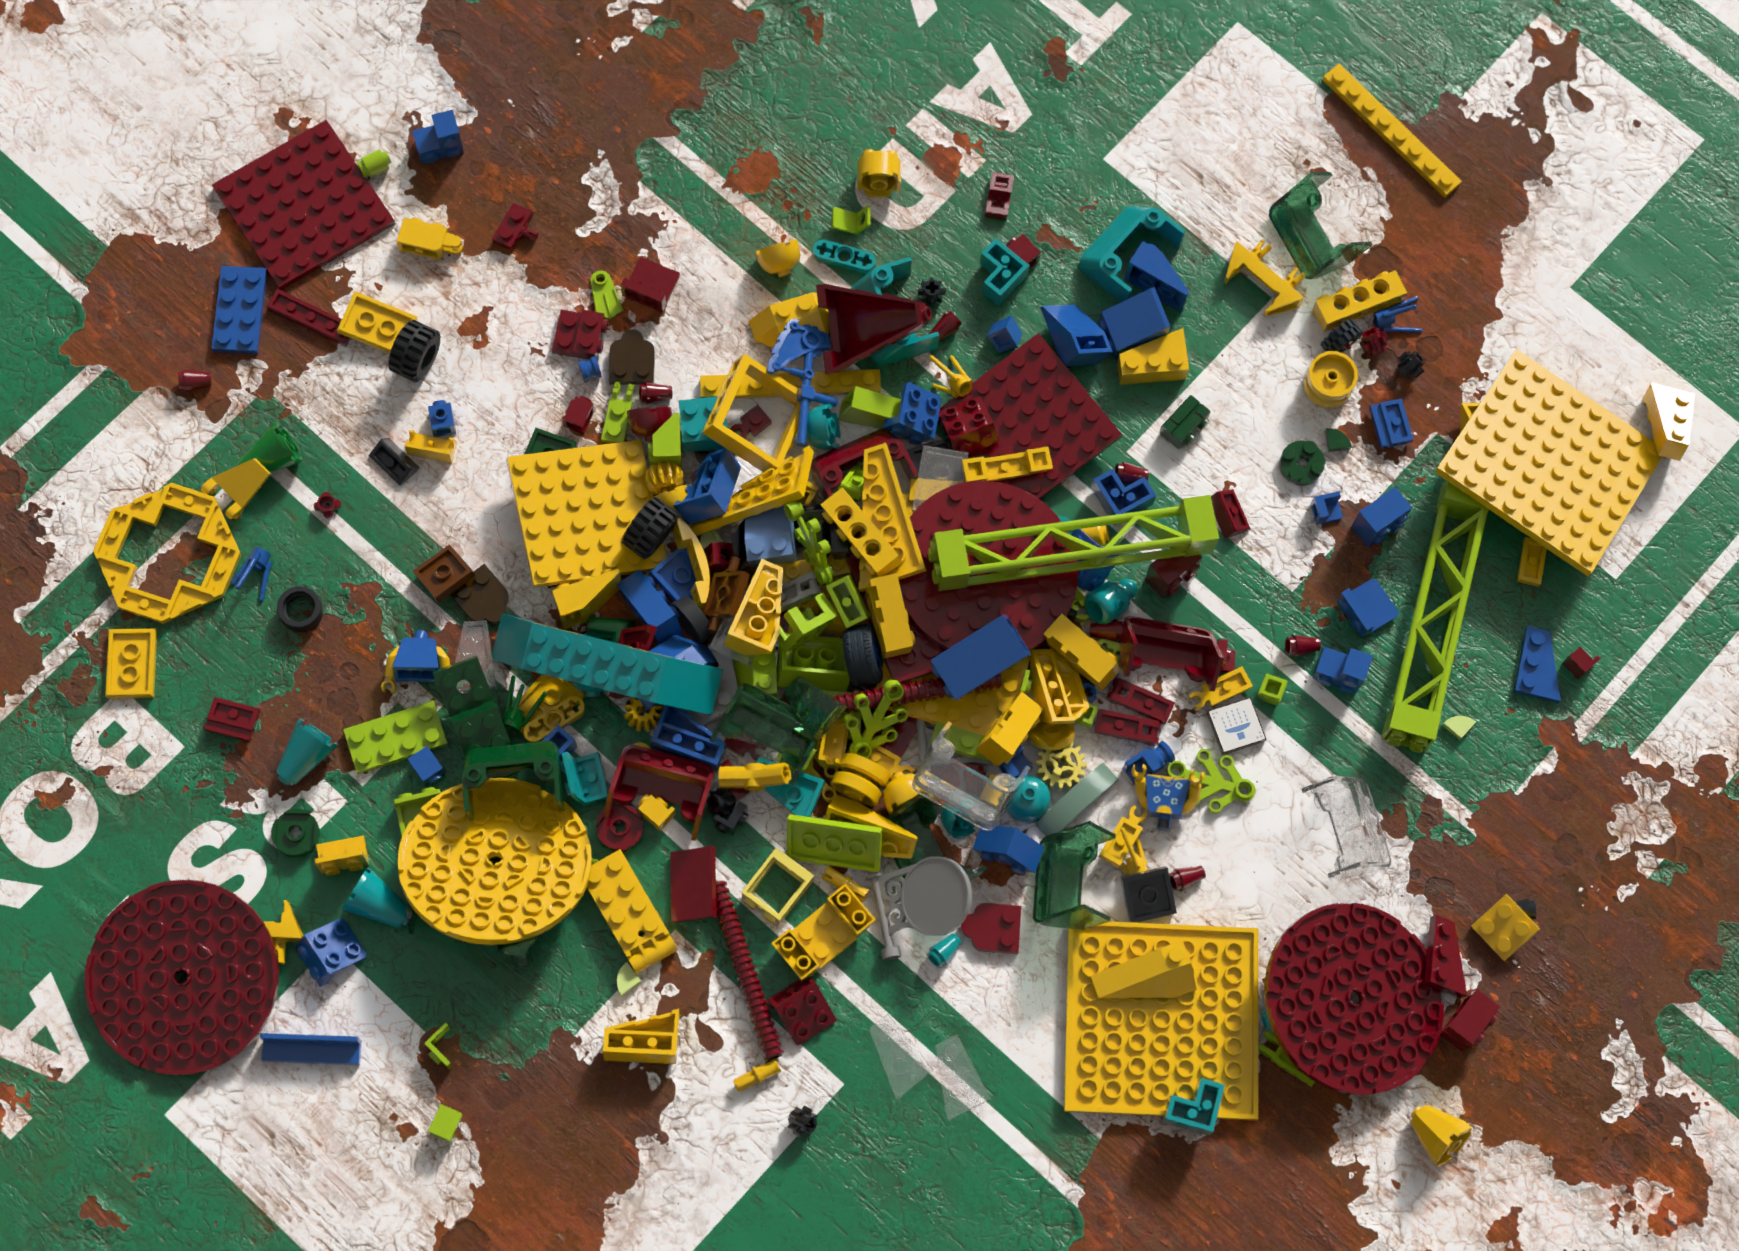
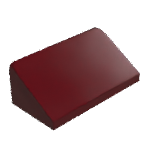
M1234 489L1217 491L1211 496L1214 515L1224 538H1230L1251 530Z

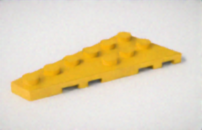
M810 446L802 449L804 453L795 459L790 456L776 470L770 468L742 484V489L731 496L727 511L722 516H715L688 526L695 535L699 536L704 532L719 529L724 525L739 522L744 518L759 515L764 511L804 498L814 451Z

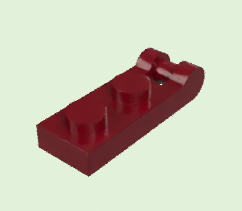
M1116 677L1112 683L1114 686L1112 691L1107 694V701L1121 705L1166 725L1175 702ZM1122 690L1129 692L1127 697L1120 695Z
M1098 709L1094 733L1145 743L1149 746H1158L1159 738L1157 735L1158 731L1161 730L1162 722ZM1143 727L1149 729L1148 734L1142 733Z

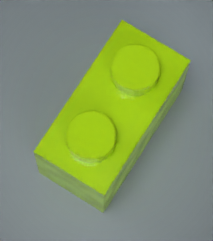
M851 574L826 586L846 628L871 616Z

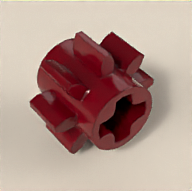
M1373 327L1363 333V337H1361L1362 342H1360L1363 352L1368 351L1371 355H1378L1386 350L1389 338L1385 331L1381 332L1380 329Z

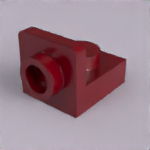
M1218 639L1217 644L1224 657L1220 671L1229 673L1235 670L1236 652L1227 648L1228 640Z

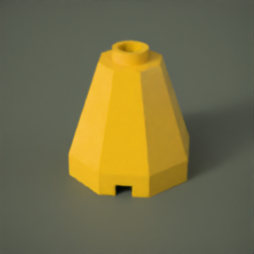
M1429 1105L1418 1106L1410 1115L1412 1118L1410 1123L1429 1159L1437 1167L1448 1163L1452 1159L1450 1154L1454 1151L1458 1153L1472 1135V1127L1465 1121Z

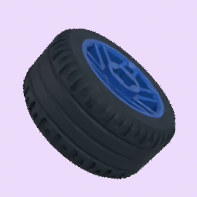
M870 624L846 628L842 635L846 668L851 683L855 687L879 684L883 679V664L874 627Z

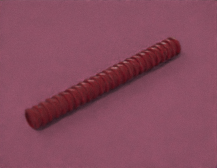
M1001 674L973 691L979 692L980 689L986 691L987 688L993 690L994 687L1000 689L1002 685ZM940 677L935 681L930 679L929 682L923 680L922 683L919 681H915V684L909 682L908 685L903 683L901 684L904 688L903 696L899 700L892 701L889 706L892 707L894 704L901 705L902 702L908 704V701L915 703V700H918V702H922L923 699L928 701L930 698L934 700L938 696L939 698H944V695L949 697L943 688L946 684ZM880 687L879 690L873 688L872 691L866 689L865 692L860 690L856 694L851 692L850 695L844 693L843 696L837 694L836 697L830 695L829 698L824 696L821 699L823 715L829 717L830 714L836 716L837 713L843 715L844 712L850 714L851 711H854V713L858 712L859 709L854 704V698L858 694H865L870 701V710L873 707L877 709L884 696L883 687Z
M717 881L716 917L720 920L718 922L719 926H722L721 933H724L723 939L727 940L725 945L729 947L728 954L732 955L730 960L734 961L732 966L736 968L735 975L739 976L737 981L741 982L739 987L743 989L742 996L746 997L744 1002L748 1003L747 1010L751 1012L749 1017L753 1018L751 1023L755 1025L754 1031L758 1033L756 1037L760 1039L758 1043L759 1046H762L761 1052L765 1054L763 1058L767 1061L779 1058L784 1054V1050L780 1049L782 1044L778 1043L779 1036L775 1034L777 1029L773 1028L775 1023L771 1021L772 1015L768 1013L770 1009L766 1007L767 1000H764L765 994L761 992L763 988L759 986L760 979L756 978L758 973L754 972L756 967L752 965L753 958L749 957L751 952L747 951L748 944H745L746 938L742 936L744 932L740 930L741 923H738L739 917L735 915L737 911L733 909L734 902H731L732 896L728 895L730 890L726 888L727 881Z

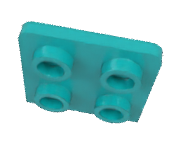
M563 752L560 766L562 772L566 773L568 782H565V788L568 796H572L575 801H578L583 806L606 800L609 790L600 753L596 752L574 758L568 752Z

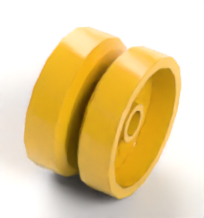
M1326 351L1319 354L1312 361L1304 379V391L1307 397L1315 405L1323 408H1336L1343 405L1350 398L1358 380L1357 367L1352 359L1338 351Z
M845 753L840 763L842 771L835 773L831 786L851 800L866 806L876 807L882 796L879 788L886 787L891 774L874 761L857 754Z

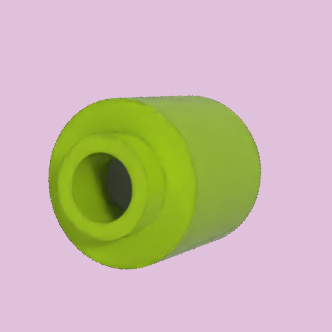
M380 149L361 157V160L357 161V165L362 171L364 178L368 176L371 178L390 169L388 164L392 163L387 152H382Z

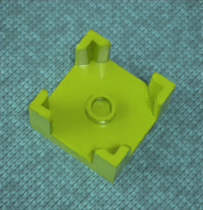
M824 593L814 597L823 611L821 615L816 617L811 608H807L801 613L797 607L788 610L784 614L786 621L793 630L792 634L788 637L780 626V634L777 641L785 653L820 635L837 618L838 614Z

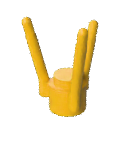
M930 355L929 359L950 377L949 385L951 389L937 384H933L932 387L951 394L954 398L966 396L972 389L973 380L966 375L953 356L949 357L960 373L959 375L953 374L934 356Z
M1121 828L1120 831L1131 856L1125 859L1126 865L1123 862L1120 866L1124 875L1148 870L1146 867L1148 863L1144 857L1140 836L1136 840L1138 854H1135L1125 829Z

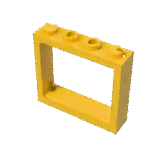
M744 353L733 362L702 433L760 471L764 472L770 468L776 470L785 463L784 458L793 447L794 442H792V439L798 432L800 402L796 401L798 388L775 373H767L766 367ZM745 374L794 405L773 457L722 425Z

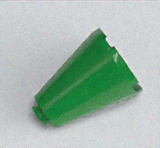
M276 422L237 461V464L240 465L249 460L257 459L272 473L303 461L302 455L297 457L295 453L299 450L285 428L280 430L278 427L281 424Z

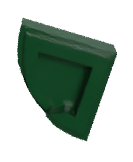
M1333 428L1325 429L1328 452L1351 450V442L1344 433Z

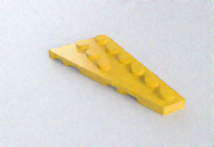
M886 443L865 449L862 511L897 552L902 561L900 565L887 575L897 573L898 580L925 572L924 561ZM861 531V538L865 534L864 531ZM871 549L868 555H876L879 552V549ZM862 557L859 563V592L866 591L869 580L878 577L876 574L870 575L864 567L866 562Z

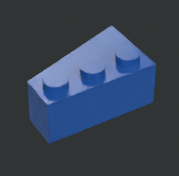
M724 448L708 453L694 474L697 478L691 486L687 485L685 491L688 493L685 499L681 502L676 501L673 505L688 525L715 516L719 517L726 513L741 470V465L728 449Z
M638 570L617 584L622 598L637 619H640L644 625L651 624L657 627L654 638L658 645L673 635L684 637L677 619L680 617L678 611L673 605L669 606L666 603L668 601L661 590L657 591L654 588L656 585L649 575L645 577L642 571Z
M665 705L651 739L652 748L664 753L708 764L714 771L718 772L726 752V743L703 725L701 726L680 708Z

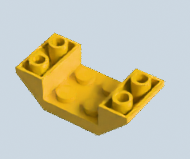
M845 883L827 898V902L793 930L789 928L771 944L802 981L821 970L852 945L876 919Z

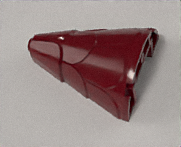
M830 284L816 285L818 307L828 309L832 351L823 352L826 375L838 373L863 358L870 357L886 346L898 343L927 326L929 320H931V310L922 302L885 293L879 295Z

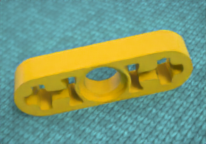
M571 696L526 724L523 730L526 741L528 743L541 742L556 727L549 725L547 722L551 715L560 716L561 722L559 726L562 728L581 718L585 712L583 700L577 696ZM571 703L574 705L579 704V711L576 713L573 710L568 712V719L565 720L564 714L560 710L564 709V712L570 710ZM544 721V725L549 731L545 732L543 728L538 732L539 736L537 738L534 736L529 737L531 734L530 729L539 730L542 728L540 722Z

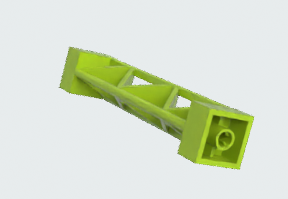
M1447 480L1444 481L1439 491L1434 512L1437 513L1399 677L1392 706L1386 714L1381 740H1385L1387 744L1391 746L1403 745L1417 753L1426 752L1436 740L1443 702L1486 516L1489 510ZM1446 516L1465 521L1441 538ZM1469 531L1459 572L1442 549V546ZM1437 559L1452 598L1422 619ZM1450 611L1440 654L1422 627ZM1418 640L1433 680L1403 701L1416 641ZM1431 693L1427 710L1411 705Z
M1211 495L1183 498L1180 506L972 535L963 536L962 529L934 533L933 541H930L928 557L930 562H934V570H932L933 584H938V590L944 591L966 588V586L1179 556L1188 557L1209 554L1214 550L1219 540ZM1176 516L1179 532L1151 519ZM1127 523L1103 548L1096 547L1063 532ZM1136 523L1159 539L1119 545ZM1039 535L1016 560H1009L975 544ZM1049 535L1071 551L1032 557ZM1168 547L1171 548V549H1167V550H1159V551H1152V552H1145V553H1138V554H1131V555H1124V556L1109 557L1110 555H1117V554H1124V553H1132V552H1139V551H1146V550H1153V549H1160V548H1168ZM967 552L984 564L969 566ZM1081 559L1084 560V561H1081V562H1073V563H1066V564H1059V565H1052V566L1037 567V568H1030V569H1023V570H1021V569L1024 568V567H1031V566H1038V565H1046V564H1053V563H1060V562H1067V561H1074V560H1081ZM988 572H996V573H994V574H987V575H980V576L969 577L970 575H974V574H981V573H988Z

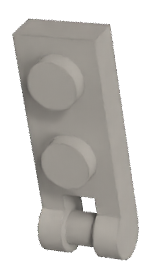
M814 572L807 573L782 585L781 612L814 599L815 596L822 593V588L818 586ZM809 584V589L805 590L804 586Z

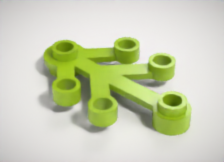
M799 501L785 504L784 511L791 522L795 520L798 522L799 528L794 529V535L797 541L806 547L804 556L807 562L815 567L814 574L817 581L821 585L831 584L834 572L831 566L827 564L826 554L831 552V548L827 540L817 543L816 533L821 531L818 520L814 518L807 521L806 527L801 516L804 514L802 504Z
M888 680L884 684V696L873 716L869 708L870 701L865 694L855 696L854 704L861 712L866 729L861 736L857 717L854 714H847L844 717L843 723L849 729L853 740L849 747V753L868 759L872 754L873 748L896 740L898 733L890 725L904 722L908 718V712L904 707L898 706L894 708L891 715L883 717L890 703L899 700L904 694V688L897 680ZM882 730V735L872 738L875 732Z
M1201 749L1197 753V761L1203 764L1210 776L1205 775L1204 780L1201 782V784L1208 786L1201 789L1199 802L1221 789L1230 792L1220 799H1212L1209 802L1208 810L1210 813L1218 814L1223 807L1236 800L1248 802L1255 796V785L1248 779H1242L1234 766V760L1231 756H1222L1219 761V767L1228 772L1233 782L1224 780L1211 759L1209 750ZM1205 753L1208 759L1202 760L1200 754ZM1225 759L1229 760L1230 766H1224L1222 761ZM1172 761L1166 770L1167 776L1189 778V774L1192 772L1187 770L1181 761ZM1172 769H1178L1180 774L1177 776L1173 775ZM1194 772V776L1200 779L1201 773ZM1242 787L1246 788L1247 794H1241L1239 789ZM1217 803L1219 805V809L1214 810L1211 807V804Z

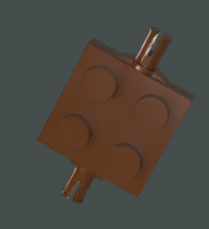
M731 557L728 569L720 573H714L707 601L702 609L706 618L711 619L707 629L710 632L717 633L720 620L735 618L739 610L743 594L747 588L749 574L744 571H737L741 561L738 557Z

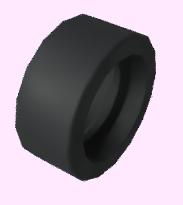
M295 586L287 589L280 596L277 603V612L281 622L287 629L304 633L314 629L320 623L323 617V606L319 596L312 589L305 586ZM306 597L312 601L314 606L312 616L301 622L291 620L286 612L288 604L295 598Z

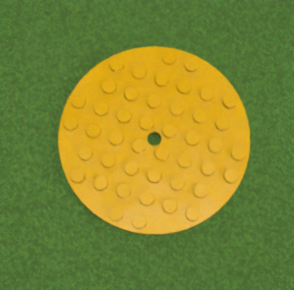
M489 778L481 787L472 789L473 821H469L464 812L463 784L454 786L427 802L414 820L410 821L402 836L398 852V872L401 887L407 901L413 910L431 927L452 938L475 944L498 945L515 943L540 935L561 922L580 901L590 878L592 864L591 846L586 834V828L579 816L565 801V811H559L555 794L551 795L541 790L540 786L526 781L508 778ZM491 857H500L502 860L495 863V865L489 861Z

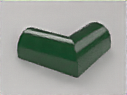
M589 616L587 636L619 644L621 630L636 627V620Z

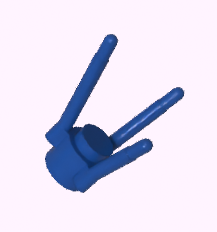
M1416 296L1374 312L1376 328L1383 329L1386 333H1422L1423 330L1421 328L1391 327L1392 324H1395L1394 315L1416 309V304L1406 305L1417 301L1419 298Z
M255 547L231 581V585H235L238 581L236 589H240L252 569L261 571L264 568L259 601L263 602L269 571L273 564L269 561L271 554L264 549Z

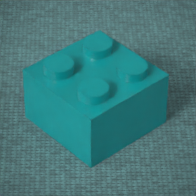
M718 397L678 400L684 453L725 448L702 433ZM725 418V420H724V422H723V424H722V425H724L725 427H727L726 418Z

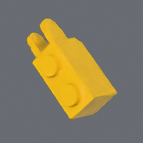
M404 217L396 241L400 251L437 260L442 258L444 253H454L457 255L462 253L463 245L461 238L448 233V229L444 225L425 223L419 218L409 219Z

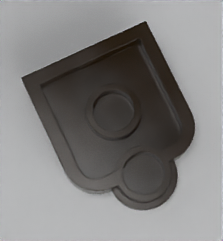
M627 330L623 333L621 340L614 341L610 346L609 385H614L615 382H620L621 385L645 384V382L654 383L655 349L650 341L644 340L643 335L638 330Z
M484 563L474 571L475 577L451 593L450 596L471 621L484 623L488 620L491 623L500 622L501 615L507 614L506 605L509 602V594L507 589Z

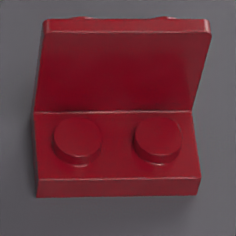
M640 257L630 278H624L621 283L622 296L663 312L680 278V273Z
M810 976L802 981L798 979L767 999L770 1006L779 1015L797 1046L837 1020L817 983Z

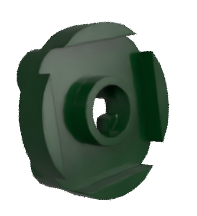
M1295 441L1290 443L1282 451L1279 460V469L1282 476L1299 486L1315 483L1325 468L1324 455L1313 441ZM1299 459L1307 461L1306 468L1296 464Z
M290 809L274 821L271 828V838L281 853L290 857H300L314 851L320 838V827L315 818L303 809ZM295 827H298L302 834L294 839L289 833L294 831Z

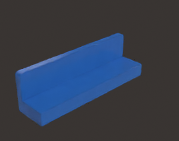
M260 1034V1039L263 1041L262 1062L360 1065L362 1040L357 1036Z

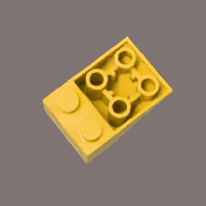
M606 569L598 576H585L576 583L570 585L569 583H564L557 586L555 590H552L564 629L586 623L589 616H593L619 590L617 586L621 582L619 569Z

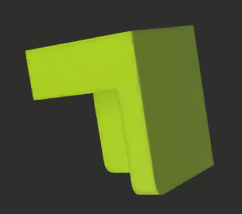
M440 1104L428 1132L453 1144L457 1136L455 1131L462 1118V1113Z

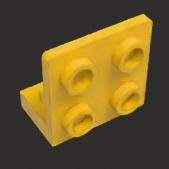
M364 836L316 844L318 858L314 859L315 865L326 876L337 875L340 873V870L345 869L359 871L363 869V866L369 865Z

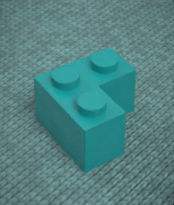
M996 238L981 253L979 264L991 273L983 282L982 294L999 307L1028 276L1029 265Z
M1201 1078L1197 1082L1193 1101L1171 1095L1168 1098L1162 1122L1208 1136L1211 1135L1214 1131L1225 1085Z

